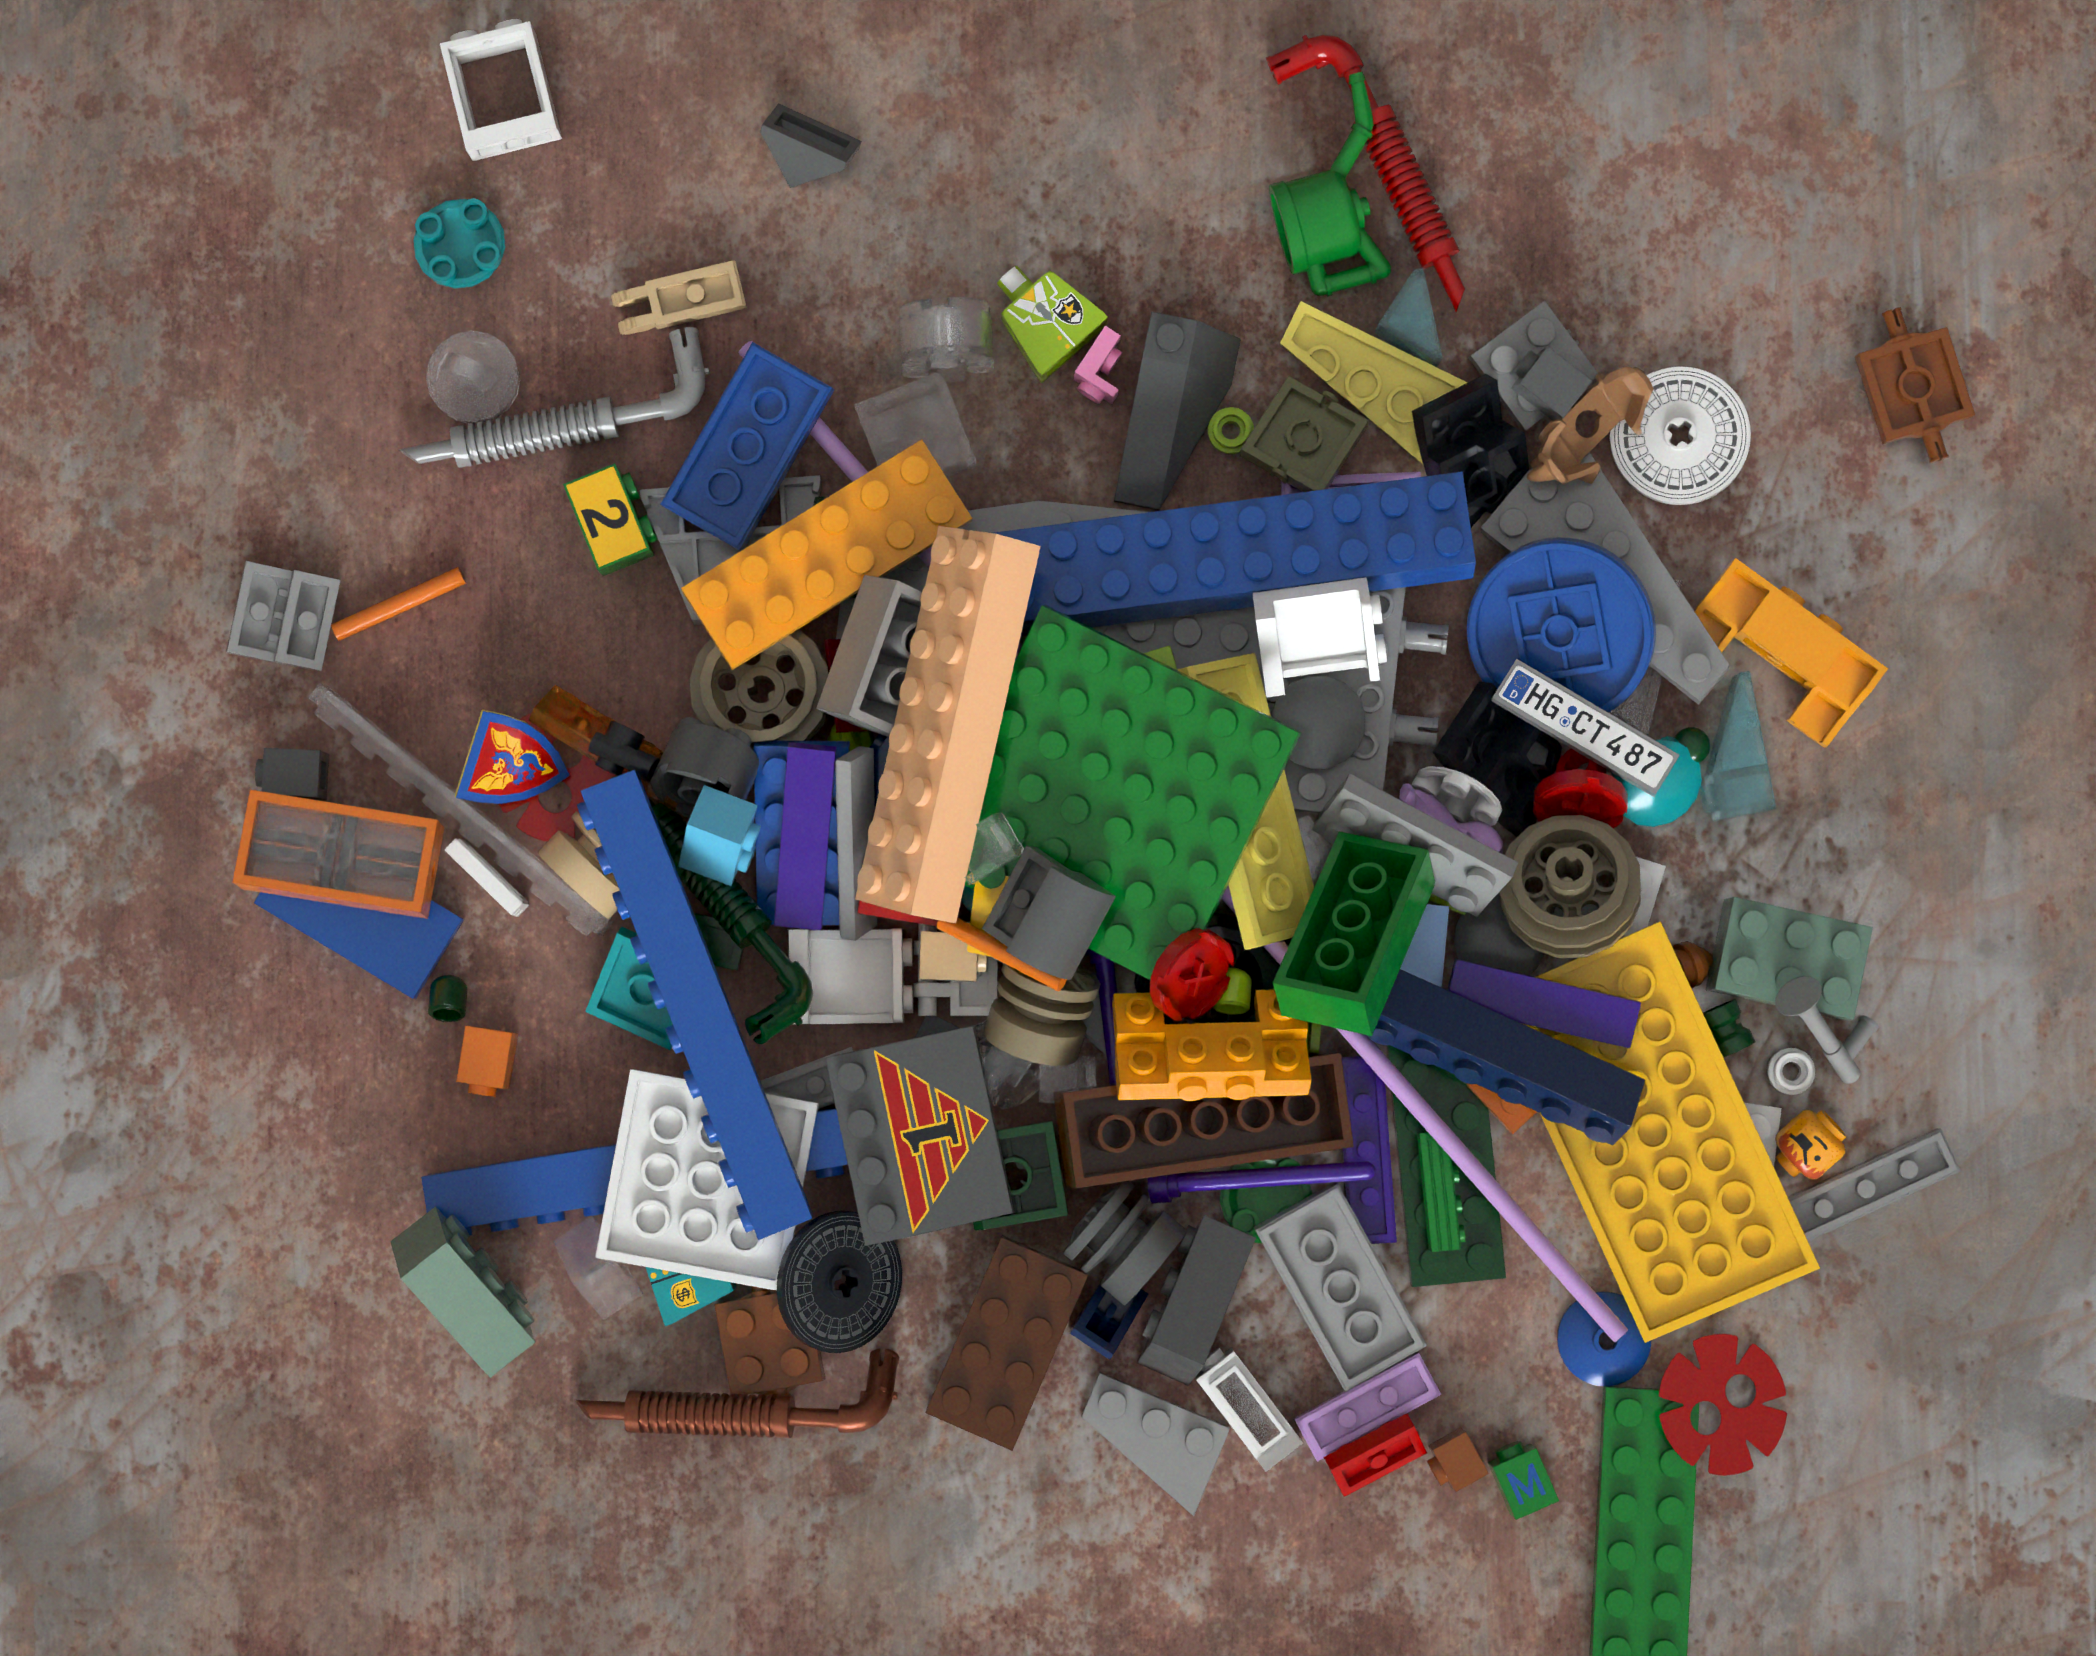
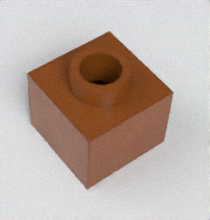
M1461 1427L1428 1445L1434 1457L1427 1460V1463L1440 1486L1448 1482L1451 1488L1457 1492L1489 1474L1469 1436Z

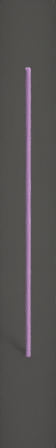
M749 341L739 350L738 353L742 358H744L753 341ZM819 417L810 435L852 482L868 473L864 466ZM932 546L917 555L928 568L931 562ZM1019 642V645H1018V649H1017V654H1016L1015 661H1016V659H1017V657H1018V655H1019V653H1020V651H1021V648H1022V645L1020 644V642ZM1228 885L1221 899L1236 915ZM1284 940L1264 945V948L1281 965L1289 947ZM1336 1028L1612 1341L1616 1342L1628 1331L1627 1327L1367 1035Z

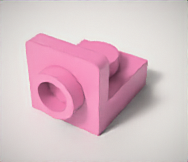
M1104 326L1075 370L1073 379L1079 383L1077 390L1097 404H1100L1103 399L1113 404L1119 391L1116 387L1098 376L1100 372L1108 376L1123 353L1117 349L1121 335L1107 326Z

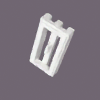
M455 838L446 847L445 851L512 916L519 917L529 906V902L467 841Z

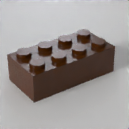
M1002 1235L925 1413L1013 1451L1086 1282L1088 1272L1085 1273L1082 1269Z

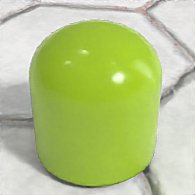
M1228 968L1226 975L1231 978L1229 985L1213 1008L1223 1014L1237 1015L1246 1013L1250 1010L1251 978L1242 969Z

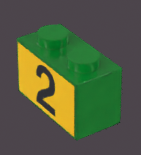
M614 463L563 484L597 570L602 576L655 556L650 543L658 540L648 515L639 518L633 501L639 499L640 495L630 472L622 475L620 469Z

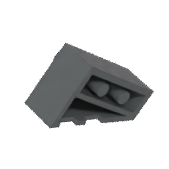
M1206 1215L1202 1217L1196 1228L1190 1225L1186 1228L1187 1232L1177 1250L1184 1254L1178 1270L1171 1267L1160 1290V1293L1165 1295L1166 1298L1160 1311L1153 1309L1142 1336L1148 1339L1137 1362L1187 1386L1190 1385L1205 1365L1256 1240L1255 1237Z

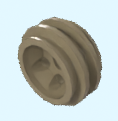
M799 629L761 652L760 661L757 664L750 666L743 663L734 670L730 668L718 647L710 638L697 654L689 679L692 708L698 720L705 725L724 731L729 728H735L746 733L752 740L750 748L753 751L754 743L776 740L811 741L823 727L827 717V713L816 708L828 677V666L815 642ZM782 657H790L794 660L795 665L791 672L782 673L777 669V663ZM730 674L736 678V685L732 690L724 691L719 687L723 675ZM768 683L775 687V690L768 693L769 701L757 703L751 699V696L758 693L757 685ZM793 690H799L804 693L801 704L797 707L791 706L787 702L788 694ZM738 707L745 710L746 719L744 722L734 724L729 721V713L732 709ZM776 716L780 719V725L772 729L765 730L763 728L764 719H772Z
M1583 815L1552 816L1528 826L1509 845L1505 856L1517 861L1518 865L1511 880L1500 891V904L1512 932L1529 947L1557 958L1588 957L1612 947L1631 928L1641 904L1640 864L1629 842L1610 825ZM1567 874V877L1560 879L1562 875ZM1608 874L1614 884L1605 888L1599 886L1596 880L1599 876ZM1577 876L1580 877L1578 880H1572V878H1575ZM1536 880L1541 882L1543 885L1542 891L1536 894L1529 893L1526 887L1530 881ZM1588 904L1598 907L1597 910L1587 915H1583L1581 912L1582 908ZM1557 907L1564 912V916L1560 917L1549 914L1547 911L1550 908Z

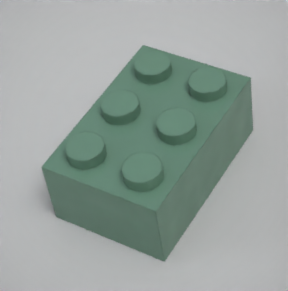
M1738 897L1724 899L1713 950V964L1709 969L1705 990L1775 1005V998L1779 990L1786 983L1803 976L1813 977L1819 981L1822 987L1821 996L1816 1003L1821 1015L1839 1020H1854L1873 927Z
M435 1206L390 1241L400 1279L491 1378L536 1342L530 1327L534 1319L524 1306L528 1301L518 1286L511 1280L504 1284L496 1274L499 1268L492 1257L483 1248L475 1251L466 1239L470 1236L462 1223L454 1215L446 1218Z

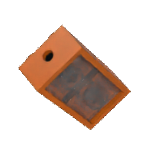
M250 790L232 883L243 890L428 919L445 827L437 819Z

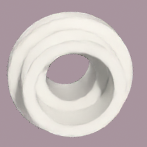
M1785 1048L1776 1052L1771 1057L1767 1067V1075L1771 1085L1777 1091L1783 1094L1796 1095L1806 1091L1813 1083L1815 1066L1811 1057L1806 1052L1797 1048ZM1789 1062L1794 1063L1798 1069L1796 1078L1791 1081L1787 1080L1782 1072L1784 1065Z

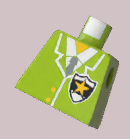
M1015 266L997 282L1000 289L1012 301L1001 313V320L1041 383L1046 381L1095 338L1104 326L1108 325V316L1052 271L1045 273L1033 284L1018 266Z

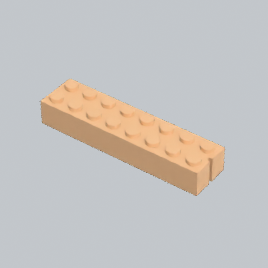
M938 526L936 539L931 548V562L926 584L921 593V606L916 629L910 642V655L905 678L899 691L900 700L894 727L889 735L886 763L879 780V794L873 821L868 829V843L864 861L858 874L855 900L914 916L956 923L1041 546L995 533Z

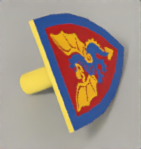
M482 709L457 786L455 798L494 804L521 801L549 790L570 775L559 752L541 732L525 721L502 713Z

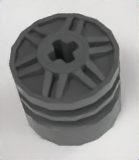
M1130 1181L1121 1182L1118 1186L1103 1193L1074 1227L1070 1241L1063 1251V1254L1072 1261L1085 1246L1089 1247L1093 1252L1081 1266L1085 1273L1094 1269L1103 1260L1109 1264L1110 1267L1100 1285L1124 1306L1154 1275L1187 1232L1182 1225L1164 1210L1156 1214L1147 1223L1143 1221L1140 1215L1149 1201V1197L1144 1193L1130 1208L1122 1202L1135 1187Z

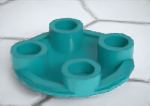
M478 199L445 201L428 212L421 214L415 223V258L422 271L437 284L454 289L473 287L488 279L501 264L506 248L504 229L496 215Z
M1670 736L1662 737L1655 741L1680 756L1655 797L1612 773L1613 777L1623 784L1628 793L1627 814L1625 812L1623 816L1637 825L1655 827L1671 823L1685 814L1698 796L1702 782L1700 764L1691 758L1687 747Z

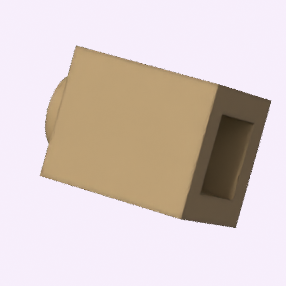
M921 931L920 980L977 982V972H987V956L968 952L966 943L945 932Z

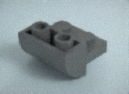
M1026 845L982 929L1008 947L1006 951L1019 960L1052 976L1071 980L1116 896L1084 874L1069 870L1037 847Z

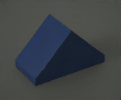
M1101 1280L1070 1327V1334L1110 1360L1146 1300L1148 1293L1140 1289L1124 1306L1100 1285Z

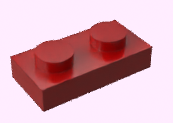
M1406 1413L1393 1421L1384 1423L1378 1429L1363 1437L1342 1445L1338 1450L1325 1456L1324 1459L1342 1495L1345 1497L1427 1454V1451L1413 1422Z

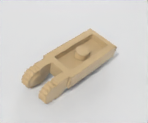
M733 260L645 281L646 285L623 290L611 296L613 306L629 307L648 299L650 301L652 313L629 317L618 323L619 332L622 335L644 332L654 327L658 330L747 308L737 264Z

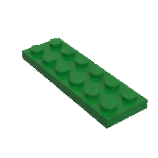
M1603 1386L1589 1656H1687L1697 1463L1694 1466L1688 1464L1674 1451L1668 1442L1659 1415L1663 1412L1682 1407L1683 1404L1660 1398L1659 1389ZM1700 1402L1693 1407L1690 1414L1691 1424L1697 1432Z

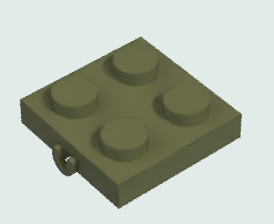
M1288 376L1242 446L1240 456L1269 472L1272 477H1278L1284 484L1288 483L1302 492L1328 489L1366 431L1368 420L1338 404L1339 400L1333 393L1323 391L1320 394ZM1325 397L1329 398L1332 402H1327Z

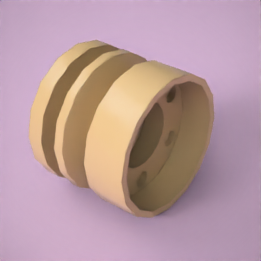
M576 811L571 817L583 833L581 838L577 841L568 834L558 830L537 853L574 891L604 917L610 919L618 911L612 893L620 890L613 873L604 875L594 849L602 846L596 829L587 831L580 813Z

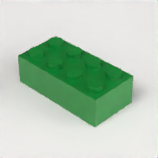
M1338 832L1273 981L1282 1016L1364 1035H1373L1436 884L1428 849Z

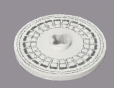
M1670 367L1646 375L1654 390L1645 407L1640 425L1642 433L1639 436L1636 435L1625 419L1620 421L1610 431V448L1620 474L1637 492L1654 501L1665 504H1693L1717 495L1737 477L1749 452L1751 430L1749 417L1743 402L1725 381L1714 374L1698 368ZM1683 425L1690 429L1688 438L1692 441L1691 443L1687 444L1681 441L1677 446L1670 443L1672 433L1669 429L1671 427L1676 430L1681 429Z

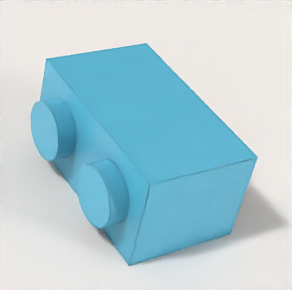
M704 785L686 826L678 866L732 886L738 870L744 873L747 872L756 849L754 845L761 825L754 823L758 805Z

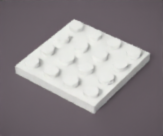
M630 1069L595 1258L777 1291L779 1266L786 1248L795 1235L796 1225L758 1240L754 1230L746 1233L736 1206L743 1204V1200L737 1185L728 1188L718 1161L726 1159L720 1142L710 1143L701 1121V1116L708 1114L702 1097L699 1096L693 1099L684 1078ZM765 1093L803 1187L819 1103Z

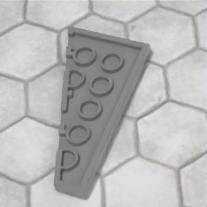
M1589 452L1581 460V464L1596 461ZM1531 468L1481 526V533L1506 553H1510L1520 546L1533 541L1560 537L1580 539L1594 543L1622 559L1641 580L1652 603L1656 622V641L1649 666L1699 705L1728 671L1730 665L1602 470L1600 469L1592 484L1579 479L1561 484L1556 480L1544 482L1529 481L1527 474L1533 470Z

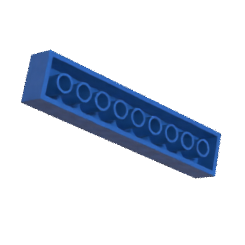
M1463 472L994 532L995 534L1041 546L1020 637L1028 636L1042 605H1047L1093 628L1254 607V592L1367 577L1369 592L1473 579L1476 565Z

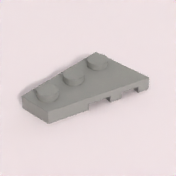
M1099 1372L1081 1417L1194 1516L1230 1427Z

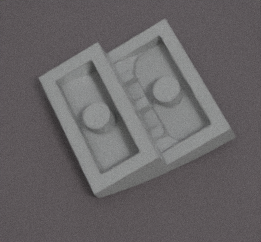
M246 561L226 653L322 671L340 580Z

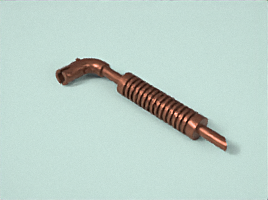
M881 1349L872 1350L869 1356L870 1364L866 1391H861L858 1403L851 1405L840 1404L839 1409L795 1407L793 1395H777V1397L775 1395H768L766 1397V1395L760 1394L757 1397L756 1394H749V1396L747 1394H740L738 1396V1394L732 1393L729 1396L728 1393H722L721 1395L719 1393H712V1395L710 1393H703L701 1395L700 1392H694L692 1395L691 1392H684L683 1394L682 1392L673 1393V1391H667L666 1393L664 1391H657L656 1393L655 1391H647L646 1393L645 1390H629L625 1402L576 1400V1402L589 1419L623 1420L628 1433H643L644 1431L646 1433H653L654 1431L655 1434H661L662 1432L664 1434H671L672 1432L673 1434H680L682 1432V1434L688 1435L691 1432L692 1435H699V1433L701 1435H708L710 1433L712 1436H716L718 1433L720 1436H726L728 1433L729 1436H736L738 1434L741 1437H744L746 1434L748 1437H754L756 1434L757 1437H764L766 1435V1437L771 1438L775 1435L776 1438H792L795 1426L838 1428L839 1433H853L865 1431L877 1425L888 1413L892 1400H897L898 1393L894 1392L900 1357L895 1351L885 1349L884 1361H881Z

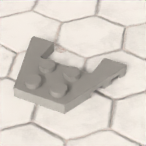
M821 476L784 478L779 487L782 524L756 527L746 547L818 504L822 490ZM670 487L640 490L641 500L694 625H702L681 588L740 551L706 531L686 533L685 519L660 505Z

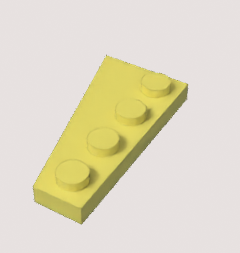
M1300 301L1280 342L1281 346L1422 465L1423 462L1415 434L1412 410L1468 383Z

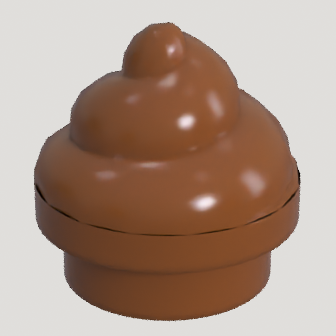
M1689 941L1675 944L1673 949L1691 988L1701 985L1709 974V967L1713 964V955L1705 948Z

